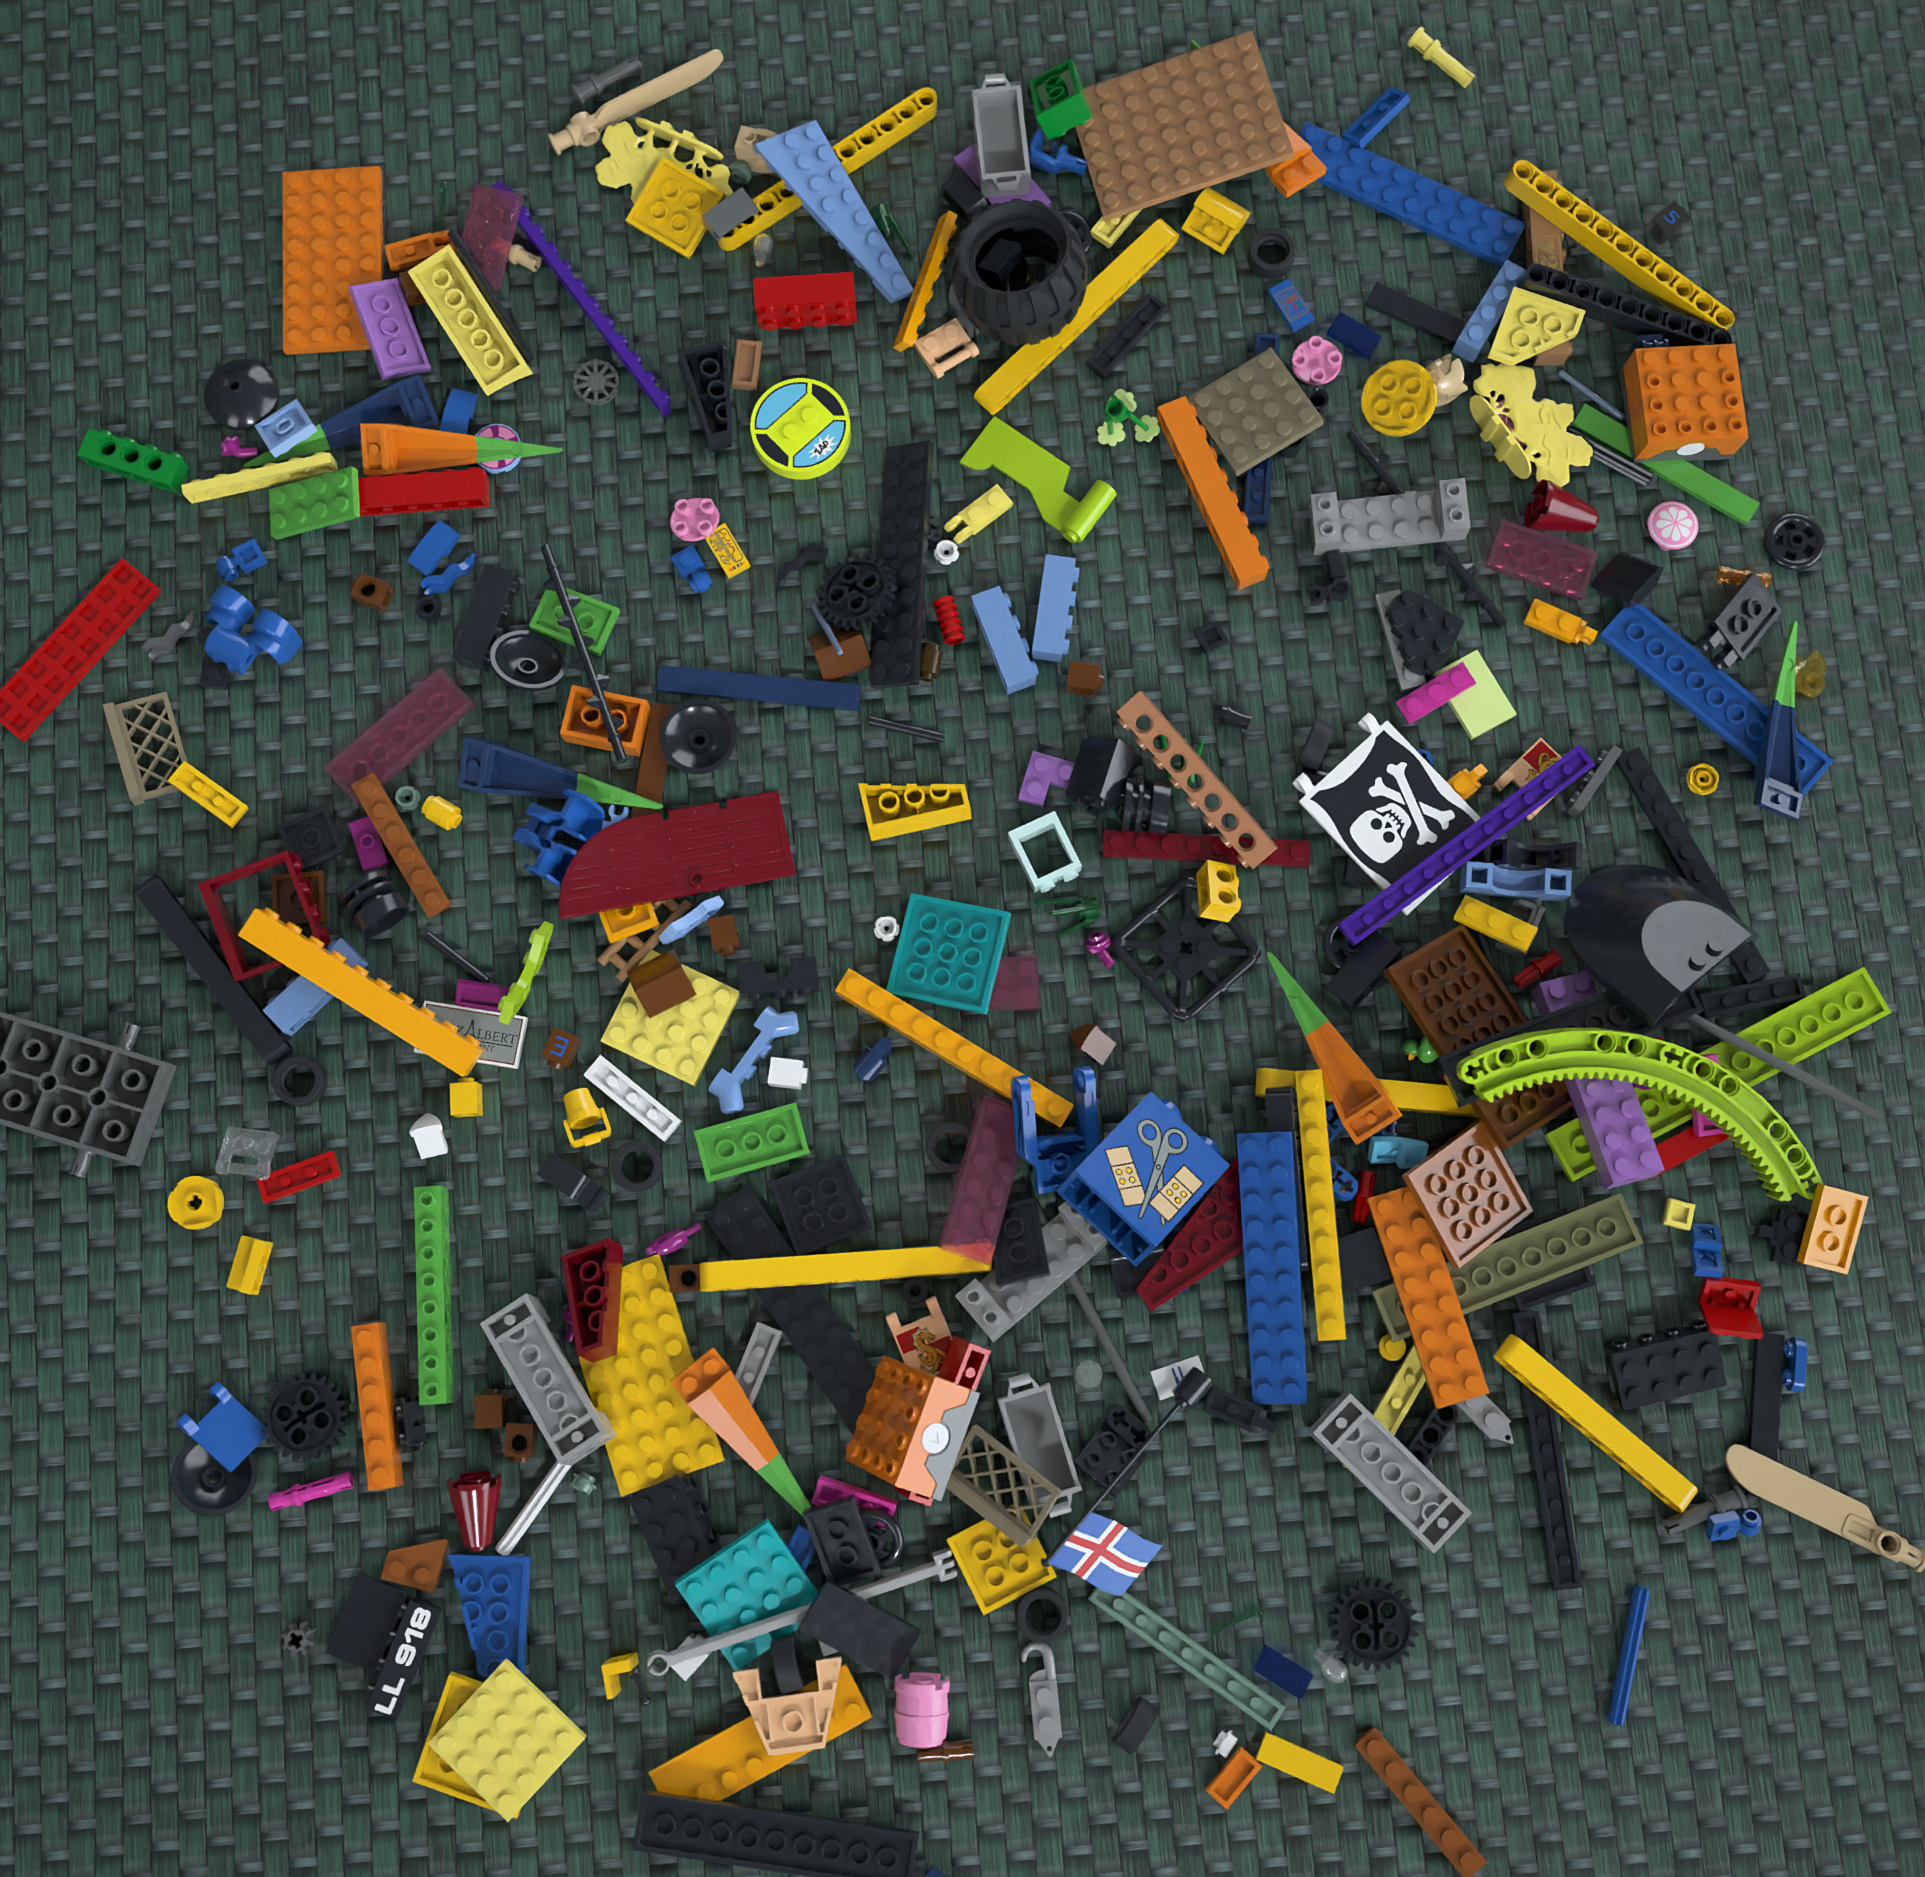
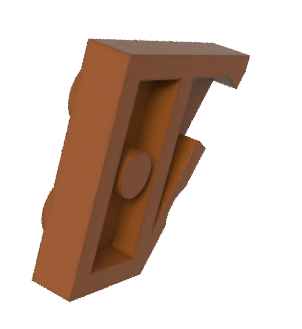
M445 1538L388 1551L380 1579L432 1593L435 1592L450 1539Z

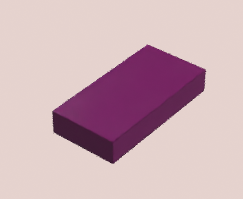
M459 979L457 980L455 1006L501 1013L498 1010V1005L503 995H508L511 986Z

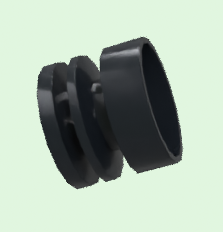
M1127 777L1119 803L1121 831H1128L1130 820H1134V832L1139 831L1142 821H1147L1148 833L1165 835L1169 817L1171 781L1153 779L1149 791L1145 790L1143 778H1139L1137 789H1133V777Z
M378 870L360 877L347 886L339 895V901L346 907L345 911L347 914L355 915L353 923L364 938L373 937L391 929L401 922L410 911V907L399 892L393 893L396 885L390 881L391 877L385 870Z

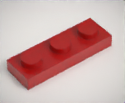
M329 1151L257 1177L256 1180L263 1203L268 1204L342 1177L335 1151Z

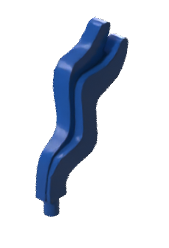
M471 553L463 563L449 565L442 575L425 577L421 582L423 589L428 587L424 592L425 596L447 592L457 577L466 575L471 571L475 563V554Z

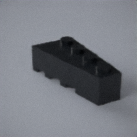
M726 339L678 351V366L708 453L732 447Z

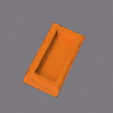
M1240 1745L1205 1787V1791L1227 1810L1261 1769L1262 1765Z

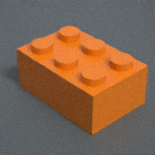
M572 685L560 735L565 742L613 751L611 743L608 742V734L599 710L588 706L586 703L587 700L594 696L592 690ZM603 691L612 716L624 721V724L617 731L621 734V742L625 753L640 757L651 711L648 701Z

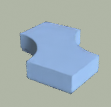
M716 896L701 902L690 913L671 923L658 938L663 944L683 938L690 930L710 919L723 906V900L720 896Z

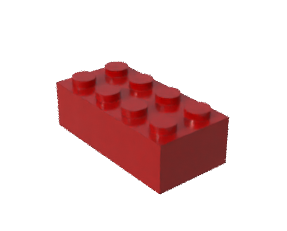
M853 272L753 278L755 310L759 329L772 331L782 327L799 329L803 326L812 325L824 327L827 324L846 326L851 323H857Z

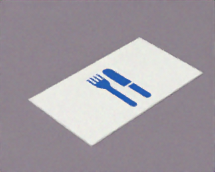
M1198 1355L1150 1372L1160 1400L1174 1396L1172 1393L1173 1389L1193 1366L1204 1373Z

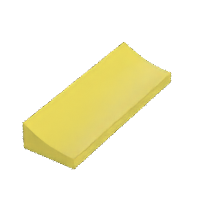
M447 245L408 271L487 396L518 379L533 374L450 245Z

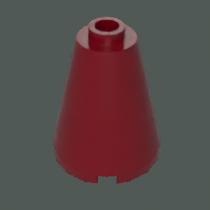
M1545 479L1538 482L1531 494L1535 495L1532 503L1527 502L1524 514V524L1532 530L1589 533L1592 529L1594 530L1600 518L1597 515L1596 508L1552 481Z
M491 1471L466 1472L459 1474V1480L453 1481L452 1476L446 1481L463 1544L466 1547H470L471 1551L484 1550L486 1545L492 1542L502 1487V1475L498 1472L497 1477L491 1476Z

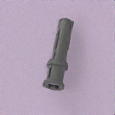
M634 54L597 76L591 74L584 82L578 85H571V91L579 105L583 106L586 100L596 95H603L604 89L642 70V65Z
M1734 1485L1730 1491L1720 1495L1712 1494L1708 1498L1709 1501L1685 1510L1683 1513L1662 1519L1663 1526H1667L1665 1530L1669 1536H1672L1679 1531L1708 1520L1710 1515L1726 1513L1738 1508L1746 1509L1748 1504L1743 1492L1737 1485Z

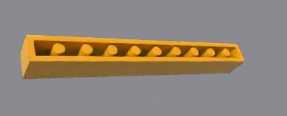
M267 907L265 910L254 909L238 936L460 1076L465 1077L469 1075L485 1050L479 1046L481 1042L469 1034L464 1037L457 1032L459 1028L451 1022L445 1020L442 1023L434 1018L436 1013L425 1006H422L420 1009L413 1005L414 999L402 992L398 995L390 990L391 985L380 978H377L375 981L367 976L369 973L367 969L358 964H355L354 967L345 962L346 956L336 950L329 952L323 948L325 943L314 936L307 938L302 935V929L289 921L287 924L283 923L278 919L280 915Z
M850 968L847 970L835 989L839 997L1012 1101V1078L1024 1075L1023 1073ZM1029 1078L1031 1098L1035 1105V1116L1060 1130L1072 1111L1074 1104Z

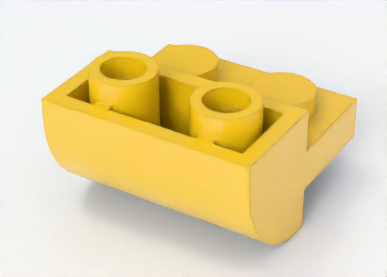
M1207 187L1194 202V208L1181 229L1224 255L1235 235H1238L1251 212Z

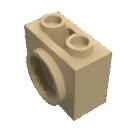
M741 125L735 144L737 160L746 162L754 172L780 178L775 171L771 172L768 168L769 164L759 153L755 154L753 151L756 143L779 134L767 129H754Z

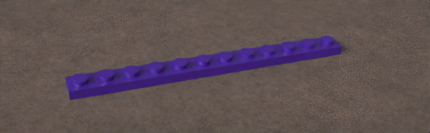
M501 181L492 185L497 199L663 418L670 414L669 402H671V399L664 389H658L655 385L657 380L651 371L647 370L645 372L641 366L643 362L635 351L632 353L627 348L629 344L622 333L617 334L614 331L615 325L607 314L604 316L599 311L601 307L593 296L588 297L585 293L587 289L579 277L577 279L571 274L573 270L565 259L560 260L557 256L559 252L553 242L549 241L547 243L544 239L545 233L538 223L533 224L530 220L532 218L527 208L524 205L519 206L516 202L518 198L510 186L506 188Z
M1579 744L1337 926L1352 946H1355L1596 764Z

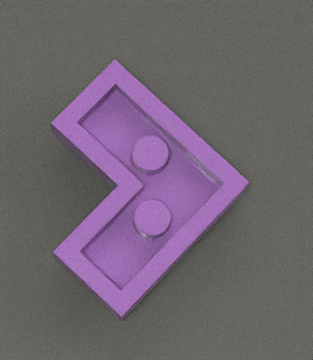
M1033 751L1018 801L1043 808L1050 784L1067 789L1075 763Z

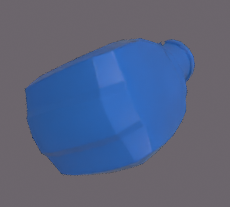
M1038 129L1033 133L1028 143L1029 163L1032 168L1050 174H1059L1060 171L1066 169L1081 176L1084 175L1088 160L1068 154V145L1062 144L1059 149L1056 142L1052 143V154L1047 155L1042 147L1043 136L1041 135V130Z

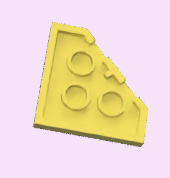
M1514 286L1488 358L1512 366L1576 337L1585 310Z

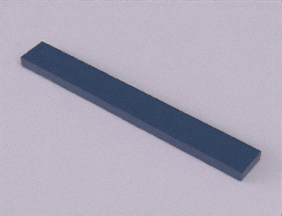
M1255 333L1253 358L1269 348H1272L1279 357L1280 334ZM1272 456L1245 472L1243 512L1247 516L1248 523H1268Z
M663 665L659 667L657 691L662 693L859 712L862 686L858 684Z

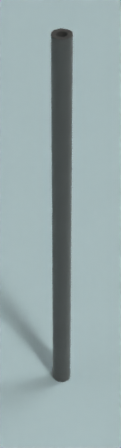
M1697 1014L1684 1019L1876 1122L1882 1116V1112Z
M1037 1203L1041 1225L1043 1228L1045 1225L1049 1223V1221L1047 1220L1040 1204ZM1074 1273L1067 1280L1143 1423L1152 1420L1153 1418L1077 1274Z

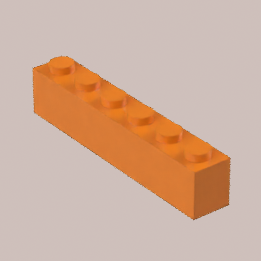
M382 1322L352 1326L351 1333L368 1491L404 1485L401 1453L397 1440L398 1425L394 1414L395 1398L386 1323Z

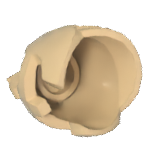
M1451 354L1443 356L1425 368L1436 384V407L1448 404L1457 398L1458 395L1468 390V387L1463 383L1464 370L1459 358L1451 362Z

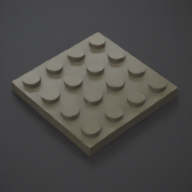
M1272 348L1267 349L1187 398L1188 402L1193 403L1196 409L1197 420L1204 426L1206 433L1236 476L1324 424L1321 415Z

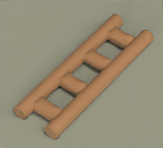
M674 899L653 902L654 911L661 904H664L672 913L663 923L659 922L660 925L652 927L655 932L644 943L634 934L613 942L598 957L597 961L603 966L609 961L620 970L615 976L623 983L628 977L627 972L636 968L645 956L660 942L658 937L671 923L685 915L692 907L691 903L686 899L680 905ZM626 942L637 950L628 962L617 954Z

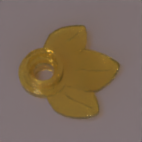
M1814 651L1806 661L1796 656L1795 692H1802L1808 697H1816L1825 689V679L1823 676L1827 666L1824 658L1818 651ZM1807 682H1812L1814 689L1810 688Z

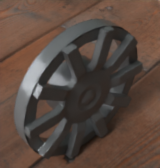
M593 359L592 361L582 363L574 373L573 387L579 399L589 405L606 404L619 391V375L616 369L608 362ZM594 366V372L591 373L588 368ZM598 366H604L602 370L598 372ZM607 369L612 371V373L604 376ZM584 370L588 374L587 377L581 375ZM615 377V384L606 381ZM578 379L584 380L586 383L578 385ZM607 386L614 388L610 394L606 391ZM588 387V389L582 395L579 389ZM590 392L594 393V400L587 398ZM603 392L606 397L598 399V394Z

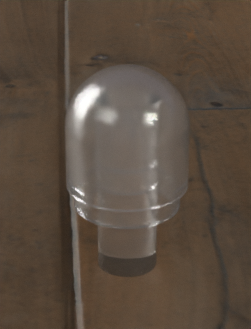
M766 233L757 235L753 244L752 251L756 257L755 265L758 267L764 266L765 260L770 258L773 250V239Z
M1320 1648L1314 1652L1312 1657L1321 1664L1319 1669L1327 1679L1333 1683L1345 1681L1348 1670L1346 1665L1337 1656L1332 1654L1327 1656Z

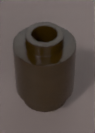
M929 642L922 643L920 681L932 682L933 679L939 677L943 656L940 645Z

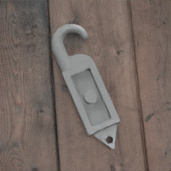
M1486 1395L1456 1403L1489 1440L1497 1439L1510 1444L1514 1443L1509 1426L1511 1421Z
M1033 1641L1024 1647L1021 1653V1661L1026 1662L1027 1655L1032 1650H1039L1043 1655L1044 1669L1037 1670L1030 1676L1029 1689L1034 1740H1038L1048 1756L1051 1757L1058 1739L1062 1738L1054 1655L1052 1649L1047 1644ZM1048 1746H1051L1052 1749H1051V1750H1047V1747H1048Z

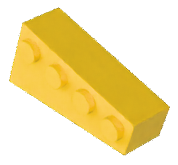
M858 783L871 841L972 819L965 784H931V786L907 784V786H891V784L868 785V783Z

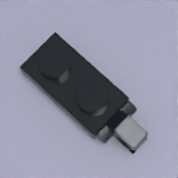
M1214 1385L1210 1388L1201 1409L1251 1433L1258 1434L1260 1428L1274 1434L1278 1423L1265 1418L1268 1411L1263 1410L1262 1407Z

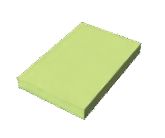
M1478 650L1438 670L1432 675L1433 679L1463 662L1474 678L1475 686L1448 701L1470 740L1516 716L1515 710Z

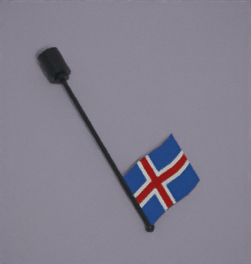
M1193 1366L1172 1391L1175 1396L1173 1401L1176 1404L1045 1559H1041L1043 1567H1049L1050 1564L1075 1573L1102 1591L1122 1596L1163 1545L1143 1539L1118 1522L1092 1511L1180 1407L1184 1410L1187 1407L1194 1409L1214 1384L1206 1374Z

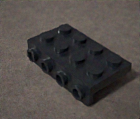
M1693 1321L1689 1323V1326L1682 1328L1668 1327L1663 1332L1657 1334H1640L1637 1336V1339L1629 1341L1624 1339L1615 1340L1611 1345L1604 1347L1605 1353L1610 1357L1619 1407L1623 1411L1727 1386L1718 1335L1708 1331L1705 1321Z
M685 1471L628 1498L671 1600L682 1596L675 1586V1581L722 1549L718 1530L715 1526H712L708 1516V1507L701 1500L697 1491V1481L690 1473L686 1474Z

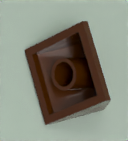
M836 627L830 628L843 650L842 655L836 653L825 631L807 637L824 681L832 682L872 666L860 630L856 631L851 627L849 632H847L843 627L840 630Z
M674 948L627 972L633 990L650 1019L697 995Z

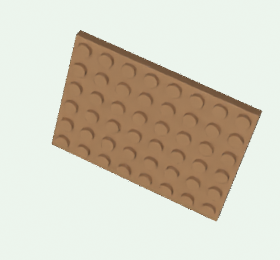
M1252 30L1084 88L1093 117L1085 124L1075 126L1085 160H1088L1087 167L1104 222L1294 158V152Z

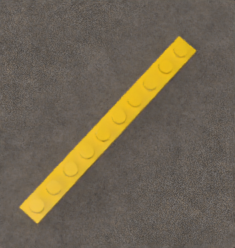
M1323 1070L1295 1071L1318 1341L1346 1339Z

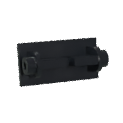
M419 1395L408 1397V1403H405V1398L397 1399L398 1404L394 1405V1414L396 1421H400L401 1432L397 1433L399 1448H403L404 1453L411 1452V1446L414 1447V1452L425 1450L424 1444H427L425 1425L414 1426V1421L424 1419L423 1407L419 1405Z

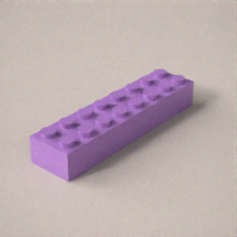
M1586 971L1541 982L1532 991L1540 1016L1597 995L1598 992L1592 977ZM1573 1077L1572 1080L1564 1078L1605 1190L1654 1177L1664 1170L1632 1083L1595 1077L1592 1079L1585 1077L1577 1079Z

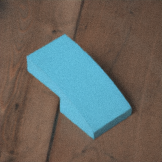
M1371 1136L1367 1159L1370 1164L1396 1163L1399 1169L1413 1168L1427 1157L1429 1145L1427 1142L1410 1138Z

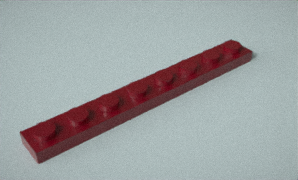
M1104 830L1103 857L1202 863L1211 860L1225 864L1243 865L1236 857L1239 854L1233 846L1228 848L1219 836L1172 833L1161 835L1148 832ZM1240 837V843L1243 847L1249 848L1253 845L1254 839ZM1272 839L1279 848L1259 864V866L1309 868L1310 841Z

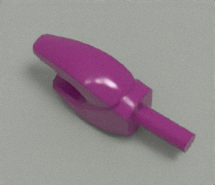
M698 1223L685 1231L678 1228L661 1235L645 1248L646 1254L657 1253L658 1255H665L680 1249L688 1242V1236L702 1229L701 1225Z

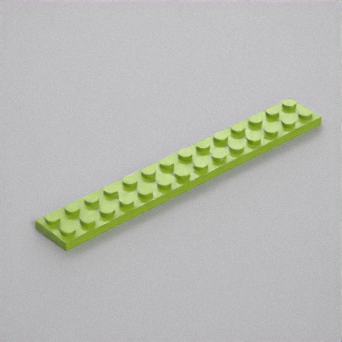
M1862 967L1735 1035L1794 1065L1892 1012L1865 967ZM1721 1041L1699 1053V1055L1717 1054L1718 1064L1738 1076L1750 1087L1781 1072L1725 1041ZM1724 1079V1081L1722 1082V1085H1721V1088H1722V1089H1723V1088L1725 1087V1085H1726V1080H1725V1079ZM1634 1087L1653 1139L1693 1118L1692 1108H1690V1105L1682 1103L1681 1100L1653 1088L1641 1090ZM1578 1117L1544 1135L1570 1182L1597 1169Z

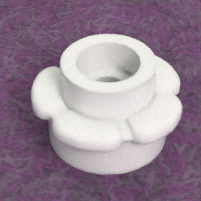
M949 540L938 543L937 548L934 550L936 560H940V563L944 565H949L952 561H956L959 556L957 545Z
M891 916L880 917L875 922L876 928H874V933L877 938H882L883 941H891L894 939V936L898 935L900 929L899 925L896 924L895 918ZM886 926L889 927V930H888V931H885V930H884V928H885Z
M1231 1730L1227 1734L1222 1731L1213 1745L1217 1747L1216 1755L1220 1753L1226 1758L1236 1744L1238 1738L1232 1735Z

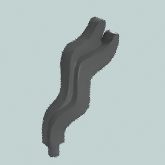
M951 284L948 301L956 310L959 324L966 329L970 339L974 332L978 336L980 330L964 314L957 300L954 286Z
M190 610L184 622L170 625L164 636L150 638L145 642L143 646L144 651L148 652L152 649L148 654L150 660H154L162 654H169L175 647L179 637L190 633L196 620L194 617L195 611Z

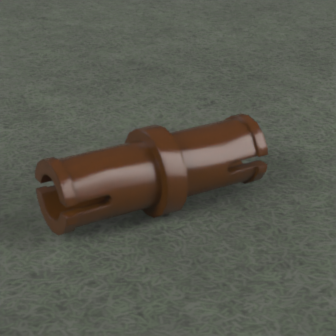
M943 1740L941 1745L935 1747L917 1748L918 1763L943 1761V1764L949 1763V1760L974 1759L973 1740L948 1743V1740Z

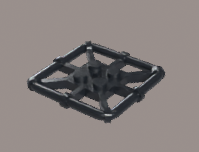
M1187 875L1186 878L1178 880L1152 903L1148 902L1144 906L1145 909L1120 929L1114 939H1111V947L1114 948L1119 959L1141 982L1139 985L1143 989L1146 988L1165 1011L1174 1019H1177L1179 1023H1185V1020L1195 1017L1220 994L1224 995L1227 993V988L1252 968L1258 958L1261 957V950H1258L1255 941L1234 917L1229 922L1224 923L1247 949L1219 947L1208 934L1223 921L1213 920L1203 929L1191 916L1193 889L1198 893L1197 879L1194 878V875ZM1186 888L1184 916L1173 926H1170L1158 911ZM1150 917L1165 931L1154 942L1125 940ZM1180 944H1191L1190 950L1192 954L1184 953L1182 955L1179 952L1181 950ZM1125 949L1151 950L1163 964L1148 976ZM1217 956L1246 958L1221 981L1207 967ZM1167 969L1180 982L1178 1008L1154 983V980ZM1201 972L1214 987L1186 1009L1187 982L1197 973Z

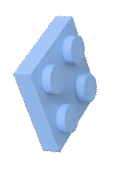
M297 399L255 425V428L275 458L288 452L291 447L302 440L308 439L313 433L318 431Z

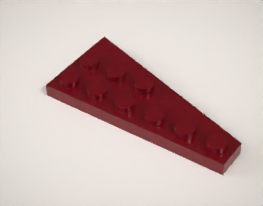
M1238 1158L1234 1159L1165 1249L1164 1253H1162L1135 1288V1291L1149 1312H1152L1244 1250Z

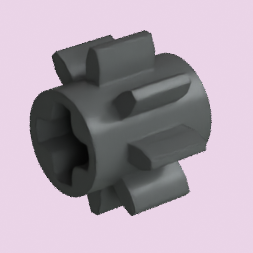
M307 1621L301 1622L299 1628L295 1622L289 1624L290 1632L281 1634V1637L285 1638V1645L282 1647V1650L288 1648L292 1651L291 1657L297 1656L299 1650L304 1656L309 1654L308 1646L315 1645L318 1642L313 1639V1633L317 1629L308 1628ZM299 1635H302L303 1640H301L300 1643H297L296 1638Z

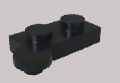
M204 627L198 632L197 640L203 647H205L206 640L213 628ZM205 651L199 685L202 688L228 690L231 671L227 669V664L213 661Z

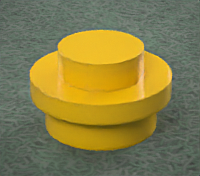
M1386 1334L1380 1339L1378 1348L1383 1358L1396 1361L1404 1356L1406 1344L1403 1339L1392 1343L1389 1334Z

